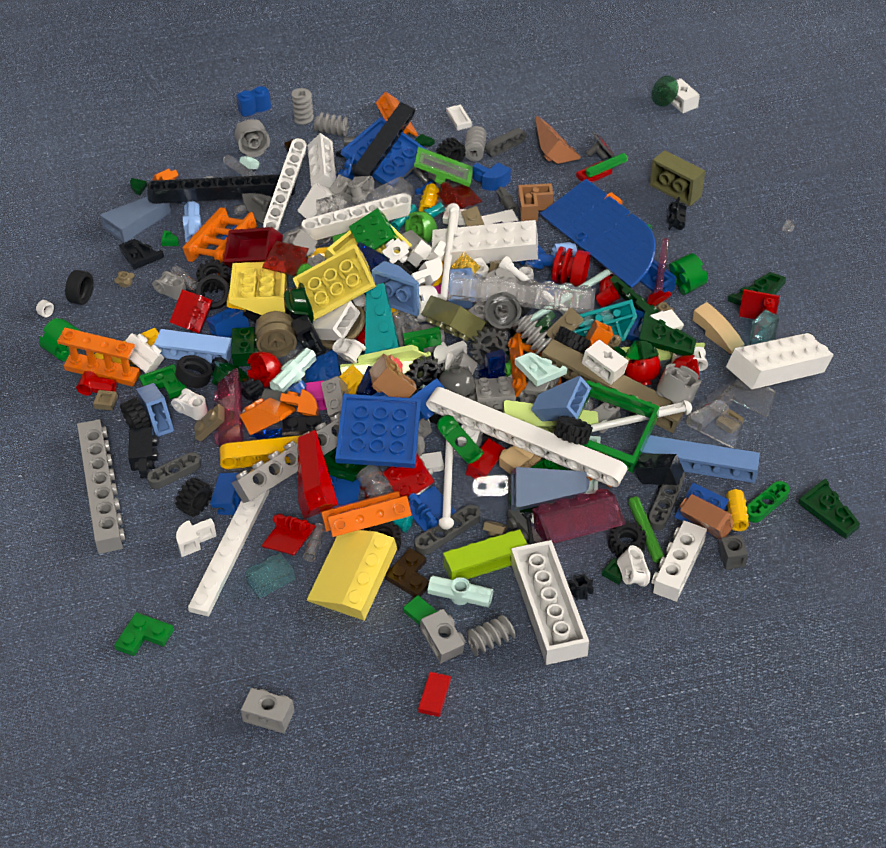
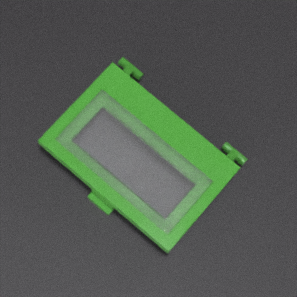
M421 147L417 148L414 167L435 174L434 182L444 185L445 180L449 179L470 187L473 172L472 166Z

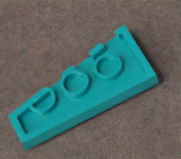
M384 283L378 284L375 288L366 292L365 354L400 347Z

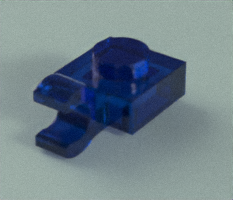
M282 428L262 430V432L249 434V437H255L257 440L281 438Z

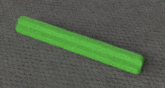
M637 496L631 497L628 504L637 525L642 526V530L646 532V546L653 562L658 563L664 557V554L640 499Z

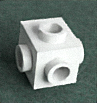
M392 239L385 245L386 249L382 251V255L389 263L394 264L399 260L403 264L409 259L408 249L410 247L404 240L396 239L394 241Z

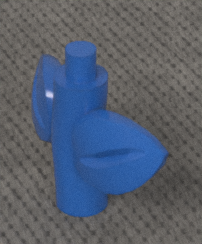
M538 245V259L514 262H521V265L534 269H543L544 266H553L556 255L546 254Z

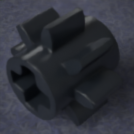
M251 378L242 383L244 388L241 389V392L246 400L250 401L252 399L254 402L258 400L259 396H262L265 388L260 380L256 379L254 381Z
M575 574L574 580L568 581L571 594L576 600H587L588 594H593V580H589L585 574Z

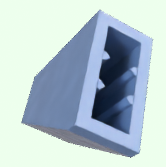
M577 376L538 394L531 411L541 421H557L559 416H569L570 418L575 417L577 419L591 387L581 376Z
M152 383L137 388L136 392L140 404L147 413L146 415L149 418L148 421L153 428L154 434L159 437L173 432L174 428L165 398L156 385Z

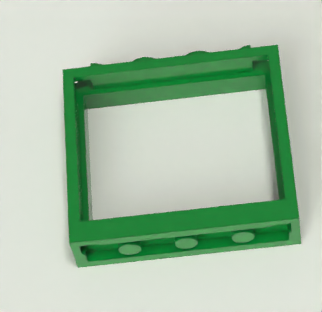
M587 380L586 383L591 387V390L577 419L580 418L589 397L650 418L633 456L589 440L587 445H583L623 462L628 468L627 471L633 473L634 467L659 417L660 406L652 404L651 401L638 399L634 395L624 394L615 388L610 389L598 382L594 383Z

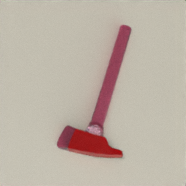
M668 238L662 239L656 287L653 294L648 295L645 299L649 305L655 306L671 296V292H663L669 246Z

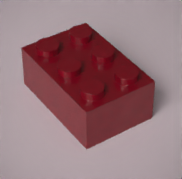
M273 227L229 230L223 263L232 268L233 263L277 261L280 257L283 235Z

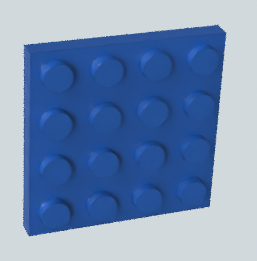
M380 117L341 150V155L351 159L353 154H355L353 163L356 165L387 121ZM402 133L372 177L392 191L404 180L402 179L403 176L414 167L417 148H426L405 133Z
M343 394L335 462L415 468L421 399Z

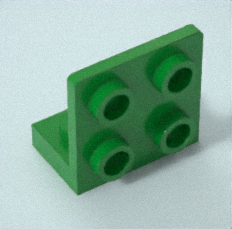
M378 208L349 226L350 231L366 256L390 240L394 239L395 241L398 239L385 214Z

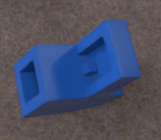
M476 163L473 165V179L482 183V189L495 191L500 186L505 187L511 182V168L496 163L489 169Z

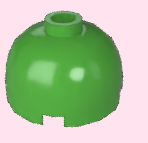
M423 211L409 213V220L405 221V232L412 230L427 243H430L433 230L437 229L434 218L429 213Z

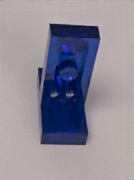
M503 349L485 354V369L478 371L480 378L490 379L505 376V352Z

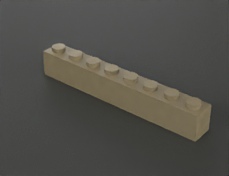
M554 339L550 341L542 352L541 358L551 360L552 364H556L558 368H561L562 365L567 368V374L562 377L568 380L581 376L585 381L598 382L602 386L610 389L615 388L624 394L634 395L644 401H651L652 404L660 407L673 404L666 397L659 396L655 390L625 375H622L610 385L581 363L584 354ZM684 412L658 417L655 425L674 433L684 416Z

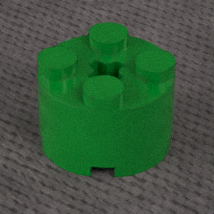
M694 253L687 254L669 264L670 272L676 276V285L679 287L682 295H686L708 282L707 271H703L701 267L704 264Z
M54 318L44 327L43 331L45 334L43 337L40 336L39 345L42 349L64 362L70 355L69 347L58 344L57 340L64 328L80 331V329L63 318Z

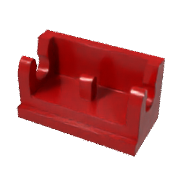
M489 438L481 447L484 452L479 460L468 464L465 474L480 482L484 481L483 477L486 478L499 461L501 452L506 449Z

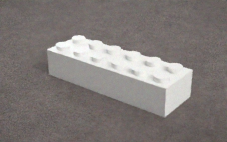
M536 220L458 227L457 237L454 236L451 267L465 266V262L479 257L486 264H490L491 261L503 260L506 256L513 260V262L538 259ZM448 228L433 230L432 248L440 240L446 244Z
M805 333L735 348L726 367L749 388L756 389L824 373L834 354L825 345L815 340L813 335Z
M552 540L511 548V565L545 664L549 665L588 656L589 640Z

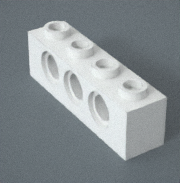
M320 133L308 144L311 186L313 187L315 183H318L330 189L336 179L333 142Z
M683 521L681 527L676 528L673 536L675 540L669 543L666 550L667 557H662L659 564L660 571L659 573L655 572L653 576V593L677 602L705 542L707 528L687 521Z

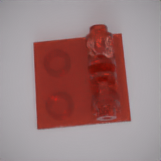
M443 182L441 184V192L437 193L447 206L450 203H456L460 209L482 202L472 189L465 185L452 188L448 182Z
M276 241L262 268L295 276L300 265L307 264L308 258L305 256L309 249Z

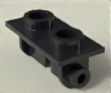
M680 197L669 206L668 230L672 227L682 230L685 227L687 207L684 203H680Z

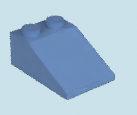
M386 261L373 268L372 276L375 285L381 283L386 285L390 307L418 316L419 282L400 266Z

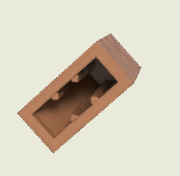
M693 494L689 498H685L680 505V512L684 518L695 525L707 528V532L719 540L726 537L734 527L732 515L729 512Z

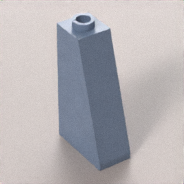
M147 197L102 213L100 215L102 226L125 243L170 214V203H151Z
M516 467L511 471V511L515 512L582 496L589 489L587 472Z

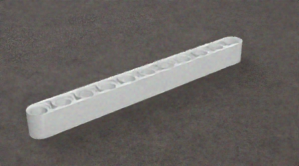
M436 387L426 402V406L442 416L451 415L461 424L571 470L587 472L588 477L609 486H619L628 470L627 466L617 459L583 445H576L573 442L568 443L567 440L563 441L562 438H558L557 435L447 389Z

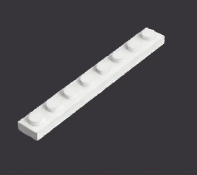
M270 490L249 502L243 503L241 500L188 606L189 612L209 617Z

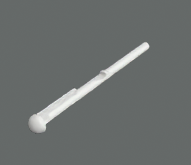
M450 203L446 209L449 213L440 293V299L446 301L450 267L453 258L451 255L454 236L457 237L460 211L456 203Z
M683 400L680 403L662 406L659 410V417L681 412L688 415L692 411V405L689 401ZM637 414L610 421L604 420L600 423L592 424L591 427H593L592 432L649 420L650 418Z
M447 440L445 447L443 517L438 521L439 526L444 530H448L454 525V520L450 518L453 447Z

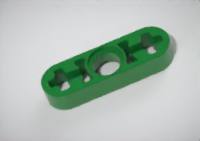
M783 481L774 482L747 505L748 521L758 523L782 504L789 496V485ZM769 499L773 503L768 505L763 503L762 500Z

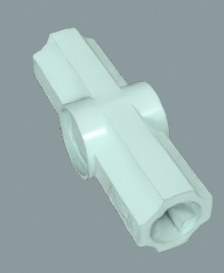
M304 348L294 359L284 364L281 368L282 371L271 380V390L285 392L293 383L300 380L306 374L305 371L317 360L314 351Z
M431 576L428 594L452 599L457 605L471 603L489 607L492 602L493 589L470 584L465 578L451 580Z

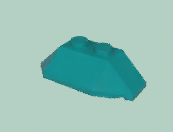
M632 299L579 314L584 319V322L574 332L586 338L592 324L597 320L611 326L613 334L620 336L621 342H624L637 319Z

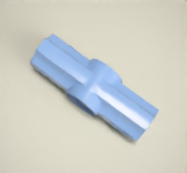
M195 201L188 202L184 207L183 226L186 242L202 227L199 204Z

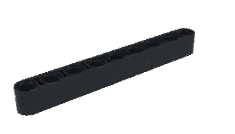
M281 174L156 180L149 182L147 185V199L151 203L243 199L242 194L247 193L273 197ZM296 182L294 184L291 196L295 194Z

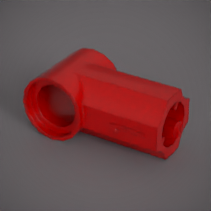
M612 276L604 278L599 283V293L596 294V300L602 308L609 306L620 298L610 281Z
M85 371L76 389L85 396L98 393L99 390L116 392L117 381L115 379L98 377L94 372Z

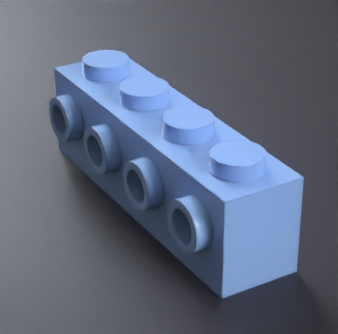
M161 329L154 343L155 346L162 350L160 354L167 359L180 360L183 356L194 355L204 358L212 364V360L215 357H222L229 363L232 356V339L227 337Z

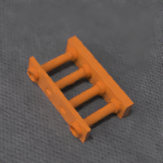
M220 207L182 247L187 261L194 262L199 255L214 257L215 261L219 260L220 263L223 262L228 232L233 230L225 227L230 224L237 225L234 230L256 228L257 223L253 212H249L242 220L230 218L226 208ZM219 234L227 235L225 240L217 239L216 237ZM209 244L218 246L215 250L206 249Z
M64 328L57 340L58 344L69 347L70 355L63 365L66 371L78 374L91 371L98 377L115 379L117 383L134 387L141 374L140 368L130 366L128 360L135 348V344L69 328ZM77 348L86 350L87 356L78 354ZM94 352L103 354L104 360L95 358ZM112 357L120 358L122 364L112 362Z
M516 332L509 339L508 348L513 379L512 387L515 390L516 397H518L528 382H526L527 376L515 365V358L522 356L523 351L535 354L537 349L531 351V345L522 343L521 333ZM561 377L557 385L562 384Z
M399 491L320 511L325 531H331L332 537L412 516L407 495L400 497Z

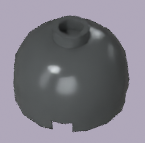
M453 365L446 369L438 379L445 389L466 398L468 394L471 393L473 396L476 392L474 376L469 370L459 365Z

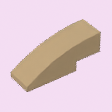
M706 302L694 310L693 321L706 330V337L731 355L735 348L744 347V342L732 325L709 303Z

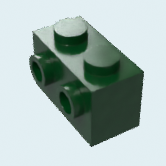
M254 327L232 328L233 365L238 367L250 366V364H247L249 356L252 353L259 352L256 347Z

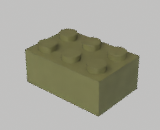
M664 150L652 161L650 186L675 199L680 197V202L691 206L702 197L705 170Z
M432 295L421 315L426 317L425 321L429 324L436 325L440 330H444V333H449L456 338L459 337L466 342L469 339L475 341L472 336H478L477 330L482 331L486 324L485 321L463 307Z

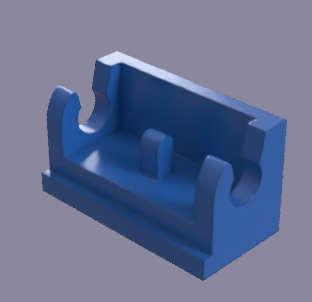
M653 260L649 270L640 282L654 293L660 290L672 292L675 290L676 276Z
M227 308L207 318L206 321L212 336L228 338L232 336V328L250 327L248 318L243 316L244 310Z
M219 473L210 502L212 508H223L218 509L217 514L234 516L241 499L232 482L237 479L235 476L239 473Z

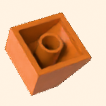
M260 398L244 407L245 412L241 413L240 417L249 434L252 435L283 420L296 411V409L291 405L272 398L264 401Z

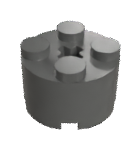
M499 292L488 298L483 315L489 328H494L496 331L509 332L513 329L512 326L519 321L522 310L518 299L508 292ZM505 309L506 314H503V316L499 315V311Z

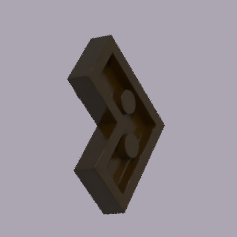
M409 548L386 573L385 580L413 597L417 595L421 597L428 589L430 580L417 572L427 563L426 557Z

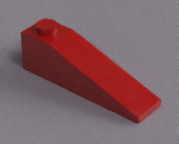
M316 430L298 437V502L303 519H308L321 513L320 511L331 509L338 505Z

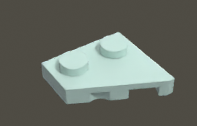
M532 352L515 358V365L536 386L567 374L565 366L562 365L561 368L552 365L551 360L541 358Z

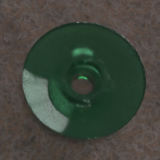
M663 76L656 81L652 89V100L656 105L664 107L675 100L679 89L677 80L672 76Z

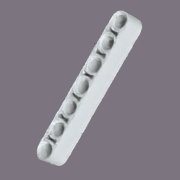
M297 138L291 143L263 223V228L273 227L279 231L305 155L306 142L303 139Z
M402 193L307 218L302 221V230L315 240L345 233L350 230V225L376 208L385 214L388 221L404 217L410 213L411 196Z

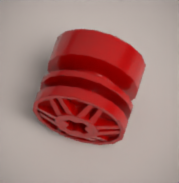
M560 246L553 261L552 281L558 283L561 278V284L565 285L569 277L570 286L578 287L586 282L590 265V252L578 250L575 257H573L572 248H568L566 252V248Z

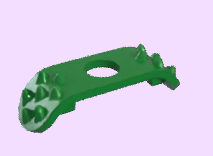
M444 415L439 419L437 423L438 430L462 459L468 464L479 460L484 453L483 450L470 438L454 417ZM464 437L467 443L465 446L459 447L455 444L456 439Z

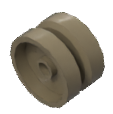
M279 311L267 312L261 315L255 324L258 350L260 352L272 353L277 358L292 353L297 345L296 333L291 325L294 319L290 315Z

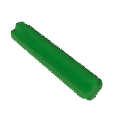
M621 153L586 168L585 174L589 178L627 162L628 156L625 153Z

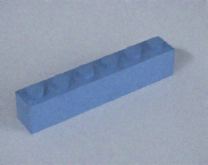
M653 435L649 436L642 454H677L684 472L751 483L756 481L760 457L758 452Z

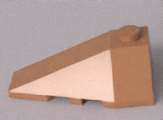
M539 116L535 117L540 147L548 161L551 162L553 160L559 164L581 158L573 147L569 148L567 141L559 136L547 122Z

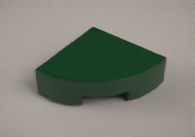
M424 134L415 139L422 146L428 145L430 147L435 144V139Z
M131 178L130 186L135 194L141 195L147 187V181Z
M636 341L640 360L659 355L656 347L649 342Z
M613 558L602 571V576L620 585L622 574L617 560Z

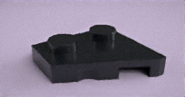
M136 239L119 244L120 251L133 269L164 258L162 250L158 252L152 250L150 245L143 244Z

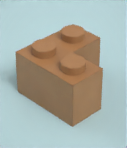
M552 183L518 185V206L521 221L536 220L538 222V210L544 211L553 204Z
M384 353L369 370L372 387L379 393H385L387 397L409 398L417 389L415 382L400 371L398 363Z

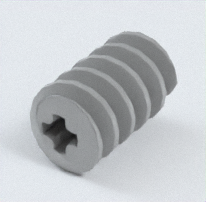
M304 88L294 89L291 94L294 107V121L299 125L308 124L314 118L312 94Z
M321 112L314 120V131L326 132L327 134L332 133V135L338 134V136H347L349 122L346 116L342 120L341 115L336 119L335 114L330 118L329 113L324 117V113Z
M471 127L466 133L465 157L470 161L476 162L483 158L487 133L482 127Z
M530 314L521 318L512 327L519 326L516 332H523L521 338H528L526 344H532L531 351L537 349L535 354L538 355L547 347L552 338L545 339L547 332L540 333L542 326L535 327L538 321L534 320L531 322L530 320L533 315Z
M500 615L497 619L493 618L490 623H483V626H476L475 630L469 629L467 632L468 643L475 656L479 655V648L483 653H486V645L491 650L494 649L493 642L501 646V638L506 643L509 642L508 635L512 639L516 638L512 624L504 615Z

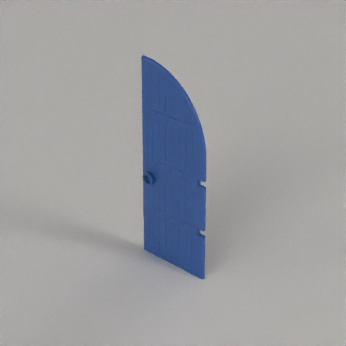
M588 179L582 181L540 213L545 220L581 249L590 252L591 257L630 288H633L645 276L654 260L656 243L649 226L633 213L630 214L628 209L612 197L608 196L605 198L607 194Z

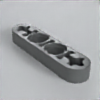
M685 472L678 485L661 486L649 514V522L653 530L660 531L666 527L683 487ZM672 489L675 493L667 494L665 490ZM665 503L669 506V508H660L659 504ZM658 515H660L661 520H659V522H656Z
M468 505L451 515L450 518L454 522L461 524L458 528L452 527L444 530L438 524L436 527L430 528L415 539V551L421 555H428L476 525L481 518L479 507ZM443 532L445 536L438 538L435 536V533Z

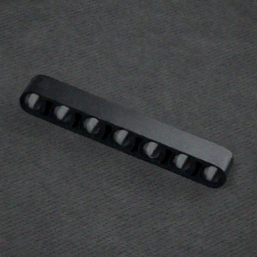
M403 102L399 103L355 165L352 175L356 177L373 176L412 120L415 108Z

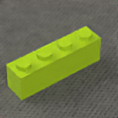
M520 529L513 532L510 531L497 537H490L484 541L471 543L467 546L444 552L443 565L451 580L456 578L470 579L512 566L511 548L528 544Z

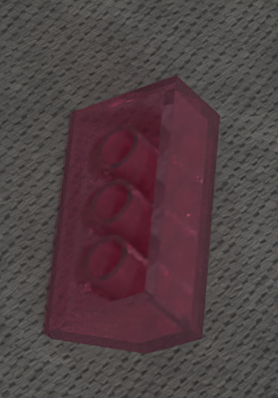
M235 368L218 382V391H214L215 402L225 407V421L215 429L218 430V433H214L215 445L219 444V448L226 443L243 442V421L240 417V414L243 412L239 371L238 368Z
M598 489L595 493L579 494L576 498L560 499L553 504L544 503L532 509L536 532L545 541L552 540V543L625 525V519L617 499L608 489Z

